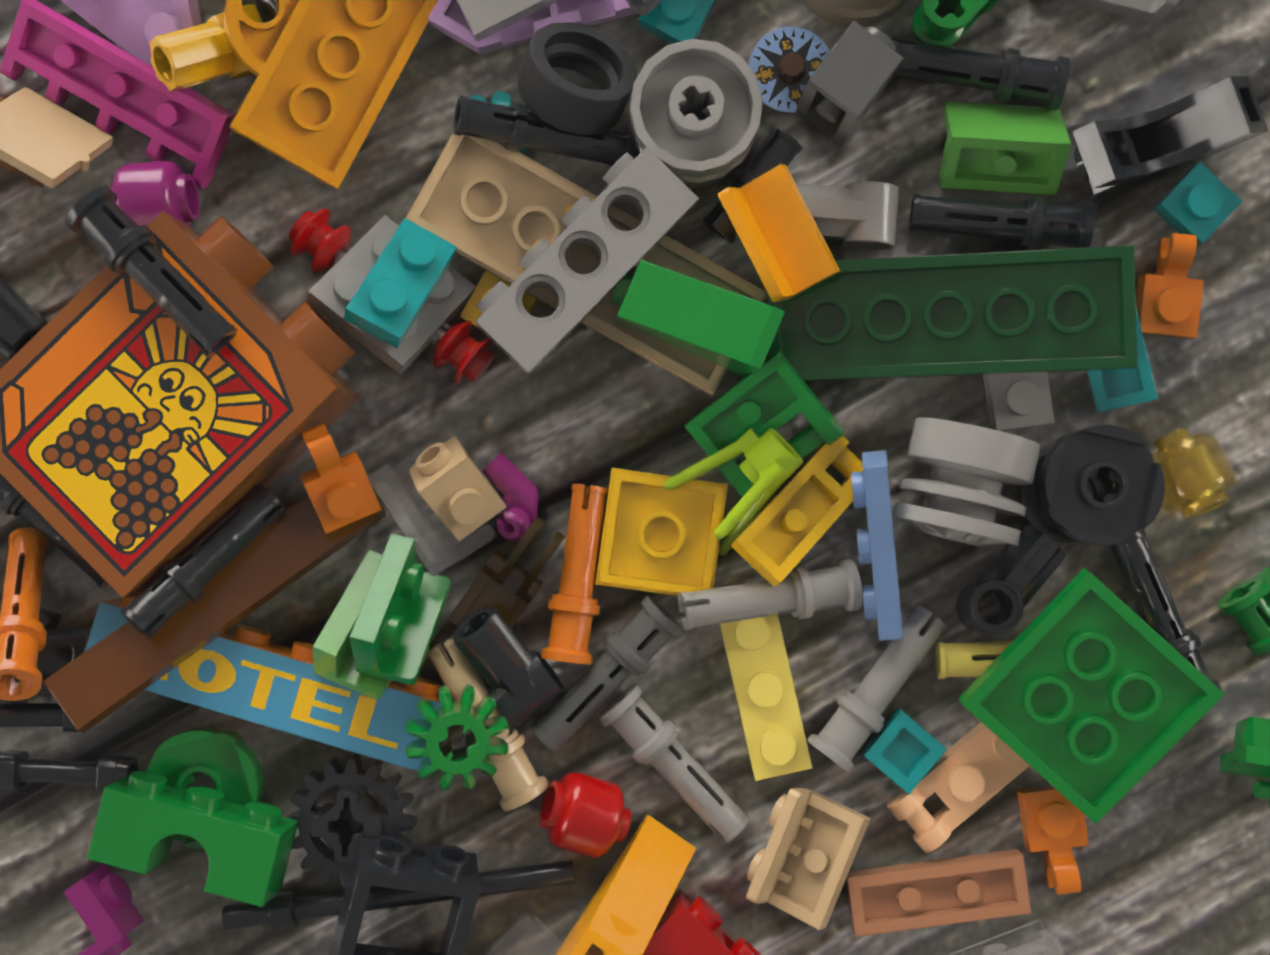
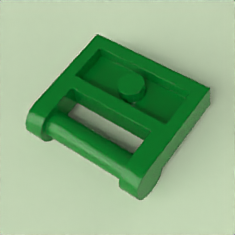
M777 351L764 361L761 370L746 375L685 424V428L708 456L736 442L750 428L761 437L769 428L776 431L800 412L810 424L787 442L795 449L801 459L826 442L828 445H832L845 435L843 428L836 418L822 405L780 351ZM744 453L718 466V469L741 497L754 485L739 467L742 463L739 458Z

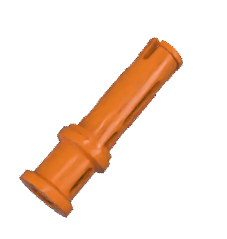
M572 484V498L558 594H552V599L548 601V608L553 611L548 647L542 648L541 658L592 665L594 656L588 652L592 620L594 616L600 613L598 600L592 598L606 496L609 489L593 485L586 487L585 484Z
M27 527L16 529L11 532L8 538L9 550L0 612V699L5 701L29 699L37 695L42 688V673L38 670L37 663L39 652L46 646L47 631L39 621L46 550L49 546V540L37 529Z

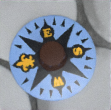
M783 27L771 31L759 40L750 55L748 66L757 77L764 104L777 111L786 113L796 112L808 80L830 52L820 37L803 28Z

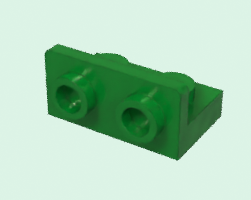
M391 533L350 634L357 672L408 685H413L417 682L451 588L448 577L424 572V566L417 563L415 540L413 538Z

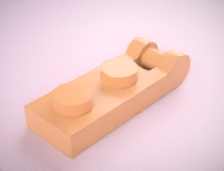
M980 722L945 751L910 794L900 789L888 801L887 808L898 821L905 820L915 831L913 835L915 842L925 853H929L940 847L955 828L1030 765L987 726ZM935 792L945 805L932 816L923 804Z

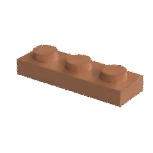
M1018 849L849 871L845 880L851 927L855 937L1031 914L1024 855Z

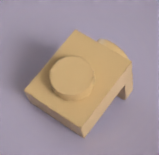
M455 436L444 443H435L426 448L418 456L416 463L409 469L418 493L459 542L506 508L500 495L470 459L463 445Z

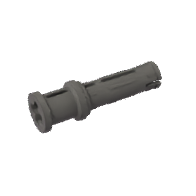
M649 595L641 602L643 609L620 632L612 631L607 636L608 641L605 643L607 650L538 721L531 725L534 734L550 750L558 753L564 743L598 711L601 705L632 674L635 676H639L641 673L645 674L650 669L649 660L672 637L679 639L685 633V630L678 621Z

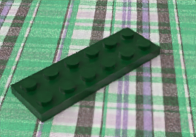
M1134 245L836 260L840 272L798 295L779 302H773L768 295L769 305L785 311L769 349V358L777 351H780L804 382L1137 368Z

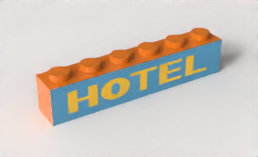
M140 595L99 602L85 651L128 622L120 611ZM237 625L236 631L228 629L145 689L152 693L418 771V767L426 757L418 759L407 758L406 746L420 738L413 737L405 732L406 722L409 719L426 720L417 709V702L421 698L430 700L437 708L441 706L438 690L441 684L434 680L418 676L417 682L413 685L391 680L383 697L376 700L314 674V644L295 641L292 648L270 642L272 633L247 625Z

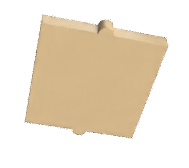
M26 86L0 102V159L50 188H54L78 170H88L90 161L109 149L113 144V136Z

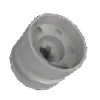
M918 417L914 422L906 457L931 468L929 479H901L899 489L925 496L923 506L897 502L895 503L892 517L909 523L922 531L923 534L979 547L999 544L1018 546L1021 531L994 523L996 513L1025 516L1027 507L1012 499L1001 496L1003 484H1032L1041 445L1024 437L994 429L950 420Z

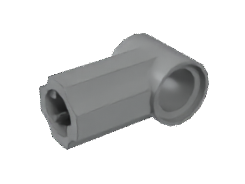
M872 181L854 182L848 184L847 187L796 183L824 240L842 241L843 246L859 250L876 251L895 248L899 198L898 186Z

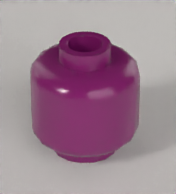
M163 160L125 164L115 173L113 185L110 188L117 194L116 203L138 226H147L162 211L189 227L191 221L198 220L200 215V198L196 182L191 174H184L176 163Z

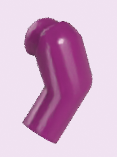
M501 452L483 469L482 473L502 492V500L506 505V508L500 512V517L497 519L496 526L498 532L507 540L517 541L523 537L537 518L539 492L537 487Z

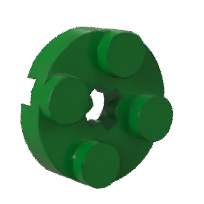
M197 727L183 731L169 738L154 752L155 755L150 760L148 770H146L147 772L157 773L166 777V785L188 790L189 785L197 780L196 772H203L207 778H213L216 784L215 790L224 794V801L243 806L250 802L262 803L264 779L261 765L253 750L245 744L243 737L233 730ZM175 834L174 836L175 840L184 842L181 844L182 846L192 849H204L197 840L190 836Z

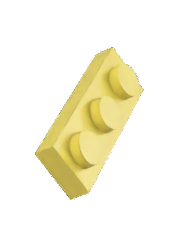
M778 615L719 624L755 781L812 769Z

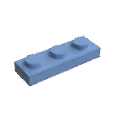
M886 450L862 452L863 471L851 472L854 508L866 507L868 520L867 529H857L860 565L872 564L874 583L862 585L865 620H877L879 641L903 639Z

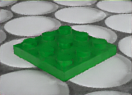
M1083 568L958 699L966 709L1093 823L1097 824L1225 694L1091 572Z

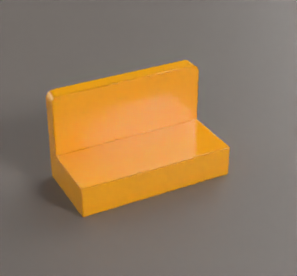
M780 164L740 188L728 187L718 193L724 209L773 302L788 300L840 272L787 165Z

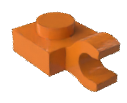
M1171 233L1170 238L1160 237L1157 247L1156 275L1143 274L1138 276L1136 307L1143 335L1188 340L1197 338L1204 280L1187 278L1196 253L1197 235Z
M324 422L301 431L316 468L301 474L300 478L325 533H330L380 511L381 507L357 452H352L340 458Z
M1053 786L1017 790L1024 848L1031 853L1043 851L1047 887L1055 888L1057 895L1081 892L1079 869L1073 856L1072 848L1089 846L1085 815Z

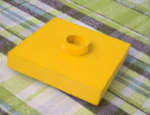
M612 468L595 584L678 596L683 591L693 592L714 588L720 539L715 537L714 531L724 518L728 484L694 479L673 490H667L664 487V483L673 476Z

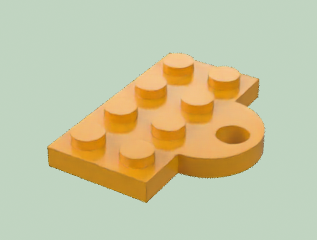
M226 0L224 28L229 45L238 60L257 76L229 128L329 187L338 189L428 24V17L438 0H275L276 15L273 20L266 23L251 20L243 10L242 0Z

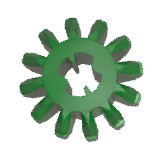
M444 685L438 689L440 707L437 708L430 700L421 698L417 702V709L426 720H407L405 732L420 739L414 740L406 746V756L409 759L426 757L418 767V776L423 780L431 777L440 769V789H450L454 774H462L463 785L466 789H472L476 786L473 770L478 768L485 775L492 777L497 772V768L488 755L501 756L507 754L508 743L495 736L508 729V723L505 716L488 718L496 707V701L492 696L489 695L483 698L474 707L472 706L475 696L474 687L465 685L461 692L460 701L452 702L451 690L447 685ZM461 725L463 734L468 729L472 731V733L466 735V746L453 749L451 740L446 745L442 743L448 739L449 727Z

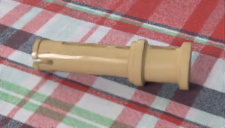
M452 636L446 639V642L443 644L454 663L451 662L441 642L430 648L426 655L428 658L430 657L444 684L451 690L453 701H460L461 692L465 685L474 687L475 696L472 706L475 707L483 698L489 696L490 693L478 671L455 645ZM497 706L488 718L502 716ZM509 728L495 736L508 743L507 754L501 756L488 755L497 768V772L492 778L502 795L499 804L504 812L528 803L543 793L550 785L545 776L537 775L522 747L526 742L522 733H518L516 729L509 730Z

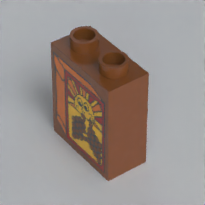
M164 211L147 225L155 233V238L157 239L156 248L193 284L231 325L237 328L236 336L219 353L209 358L206 357L194 341L160 309L127 273L119 274L111 271L106 266L0 369V473L122 598L141 595L162 574L160 568L168 560L175 562L185 554L228 512H231L256 485L260 484L268 488L308 449L301 431L323 422L328 429L361 397L337 373L357 353L355 348L321 313L306 301L285 320L254 289L274 266L223 216L214 221L202 234Z

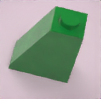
M640 260L634 274L627 272L617 283L609 303L620 307L615 317V322L742 376L761 370L785 311L769 304L644 260Z

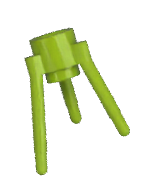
M750 428L736 442L682 470V472L667 479L664 483V487L667 490H673L744 453L746 459L739 467L754 485L732 508L714 531L717 539H723L718 553L721 556L728 553L732 548L730 545L757 517L777 489L803 463L795 449L772 428H769L761 437Z

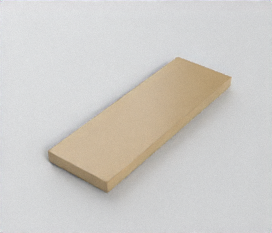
M452 134L406 219L457 246L455 254L503 281L512 284L525 271L520 269L519 262L533 247L536 240L540 241L544 238L551 245L567 228L561 222V219L566 214L565 209L567 206H573L584 195L592 202L598 196L524 154L506 150L504 143ZM614 205L607 211L610 223L619 230L630 231L640 225V220ZM667 235L643 259L644 261L763 303L768 296L766 291ZM576 245L570 248L565 255L568 267L578 274H589L599 266L597 253L587 245ZM636 267L630 273L634 274ZM535 287L527 292V294L555 310L557 309V297L550 289ZM614 290L581 322L582 325L710 396L714 394L727 370L615 322L614 320L620 307L609 303Z

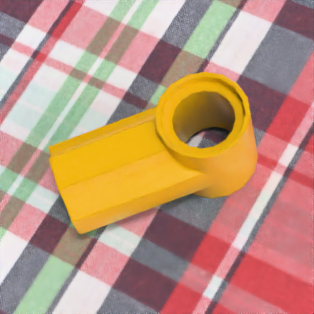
M256 4L242 6L245 14L251 20L263 23ZM224 12L209 18L204 24L155 36L149 41L151 48L150 61L158 80L163 82L170 92L228 75L230 80L253 74L238 60L229 45L224 28Z

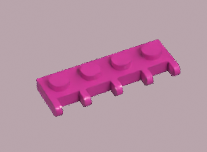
M21 0L1 63V74L11 80H17L23 74L25 67L50 80L45 95L48 100L61 106L68 99L70 92L100 109L96 120V127L111 134L117 128L119 121H122L150 137L151 139L146 150V157L149 159L163 161L169 149L195 163L196 166L192 176L196 185L205 189L213 179L231 133L229 127L236 114L189 87L170 92L166 85L158 80L153 67L39 1Z

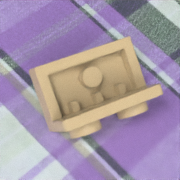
M791 788L787 795H781L775 803L769 819V825L773 827L766 848H761L750 863L747 880L751 882L746 899L755 904L767 902L818 930L826 928L871 818L810 788Z

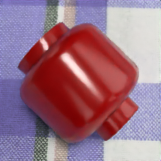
M570 772L559 782L552 781L543 797L539 813L540 827L546 828L548 840L552 845L593 858H599L607 853L614 842L621 843L628 833L631 822V811L629 808L624 807V796L619 785L578 772Z

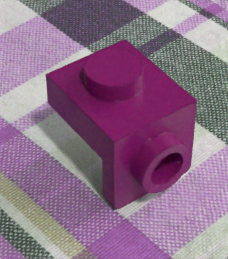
M103 864L64 891V894L96 939L77 955H119L132 945L127 935L141 924L144 919L133 905L131 890L120 875L112 873L107 865Z

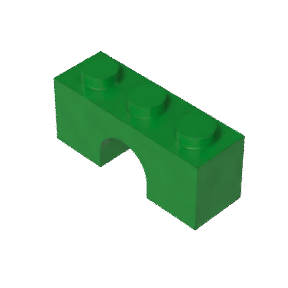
M147 771L131 772L130 775L104 787L87 859L145 875L169 858L175 834H182L197 840L207 853L209 871L204 887L205 892L263 907L282 889L298 820L281 816L282 810L278 807L260 802H250L243 806L224 801V794L222 792L207 787H190L188 790L169 786L166 785V777Z

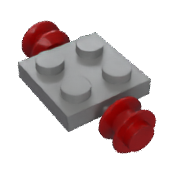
M321 209L315 214L312 211H307L299 217L289 232V239L293 241L290 254L293 257H299L306 252L313 257L311 271L314 273L329 270L308 291L307 302L400 375L430 343L436 346L434 349L433 366L438 369L449 363L457 370L454 380L456 385H459L466 378L475 383L484 374L495 358V355L489 351L493 341L489 337L480 342L472 338L470 333L473 323L470 320L455 324L452 327L448 324L469 301L476 288L473 283L449 265L397 349L344 320L347 305L399 225L384 215L351 248V227L343 225L335 230L329 226L331 212L328 209Z

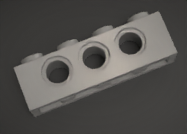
M648 147L635 159L628 152L618 159L602 178L609 186L593 202L586 195L579 199L561 219V222L567 228L551 245L544 238L538 241L519 262V265L525 271L509 287L502 281L497 283L477 304L476 307L483 313L476 320L477 326L528 376L614 290L617 283L627 272H631L640 260H643L697 203L699 198ZM617 203H628L638 211L640 225L630 231L619 230L610 223L607 211ZM576 245L591 247L598 255V268L589 274L575 273L568 267L565 261L567 251ZM535 287L550 289L558 300V307L555 312L544 318L530 315L523 306L524 296L529 290Z

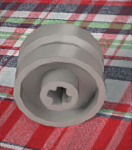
M689 39L667 45L648 59L633 83L630 104V131L634 136L636 155L638 156L648 147L689 189L696 190L720 184L731 176L737 166L742 167L753 148L755 137L760 127L763 99L757 77L741 55L719 42ZM692 112L700 114L704 120L698 121Z

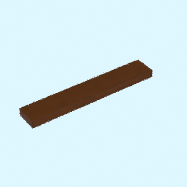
M307 495L263 530L230 564L211 579L202 589L204 595L196 603L189 601L150 640L145 638L127 622L45 679L43 683L77 731L85 733L386 516L385 509L379 503L380 511L326 534Z

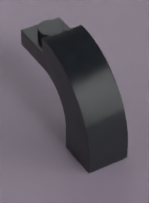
M1229 76L1156 109L1123 119L1093 121L1072 131L1076 144L1074 158L1078 170L1090 182L1095 195L1141 182L1196 162L1268 132V128L1249 77Z

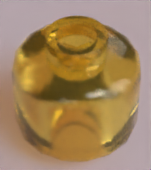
M1181 428L1160 437L1153 443L1157 452L1152 454L1155 463H1160L1165 477V494L1161 506L1164 511L1168 513H1182L1184 519H1191L1210 512L1230 501L1227 492L1235 485L1236 474L1215 436L1210 434L1191 436L1187 428Z

